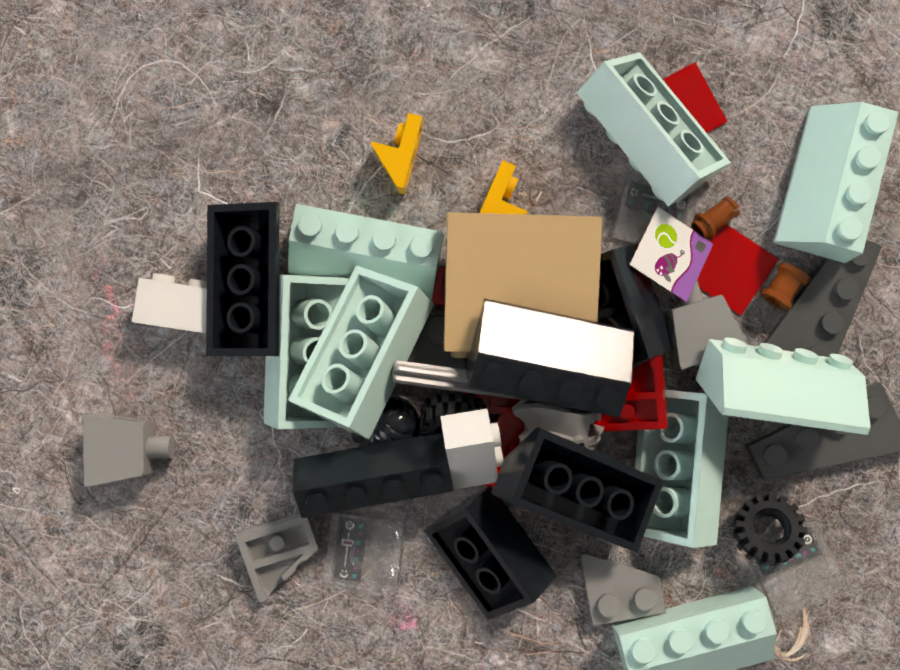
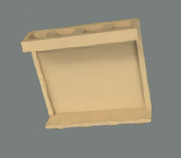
M446 212L444 341H442V347L444 351L451 352V357H469L484 298L585 320L598 321L602 217Z

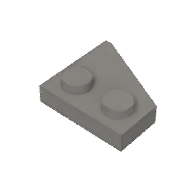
M300 513L239 532L236 536L238 547L259 603L265 601L283 580L286 581L303 561H307L319 549L320 545L311 517L302 518Z
M585 551L579 552L590 619L593 626L666 613L660 576L657 573L641 568L636 569L615 560L610 561L593 556Z

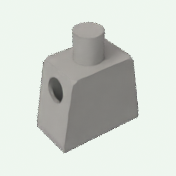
M696 281L687 302L679 298L681 307L665 311V324L674 348L669 351L673 370H682L701 364L709 339L724 341V338L730 337L739 339L748 345L725 298L722 295L703 300L698 281Z
M105 413L83 415L84 487L148 475L155 472L156 459L173 458L175 442L173 436H155V423L152 420Z

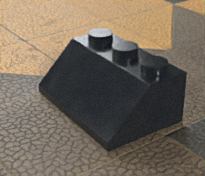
M639 243L602 253L600 259L597 322L634 331L632 363L647 360L674 349L651 279L629 265Z
M492 485L469 496L424 530L487 620L534 603L557 577L503 500L491 494L493 490Z

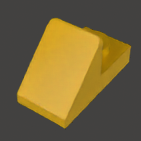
M408 113L406 123L400 122L398 125L395 144L400 145L399 148L370 142L375 155L398 193L405 195L424 127L423 116Z
M502 160L480 213L528 214V211L502 200L503 197L511 199L519 179L513 177L516 165Z

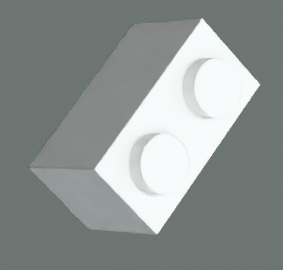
M153 273L152 280L139 278L132 322L206 334L207 281L189 279L188 285L175 283L174 276Z
M487 408L441 416L445 450L454 490L495 483L498 477L497 467H502L504 461L498 422L490 424Z

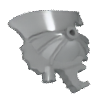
M529 399L520 400L512 408L513 414L520 418L525 425L524 432L519 435L520 443L535 428L539 427L594 451L595 445L600 442L601 434L604 431V427L593 424L595 421L602 420L600 413L590 411L588 413H574L570 411L569 407Z

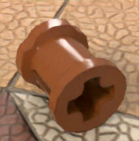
M781 262L777 267L778 274L770 286L761 291L760 295L773 306L790 311L793 306L791 303L792 299L802 285H807L810 278L799 268Z

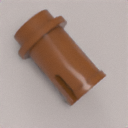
M725 196L705 213H697L694 216V221L691 222V228L705 239H712L716 236L718 229L740 215V210H736L739 207L732 198Z

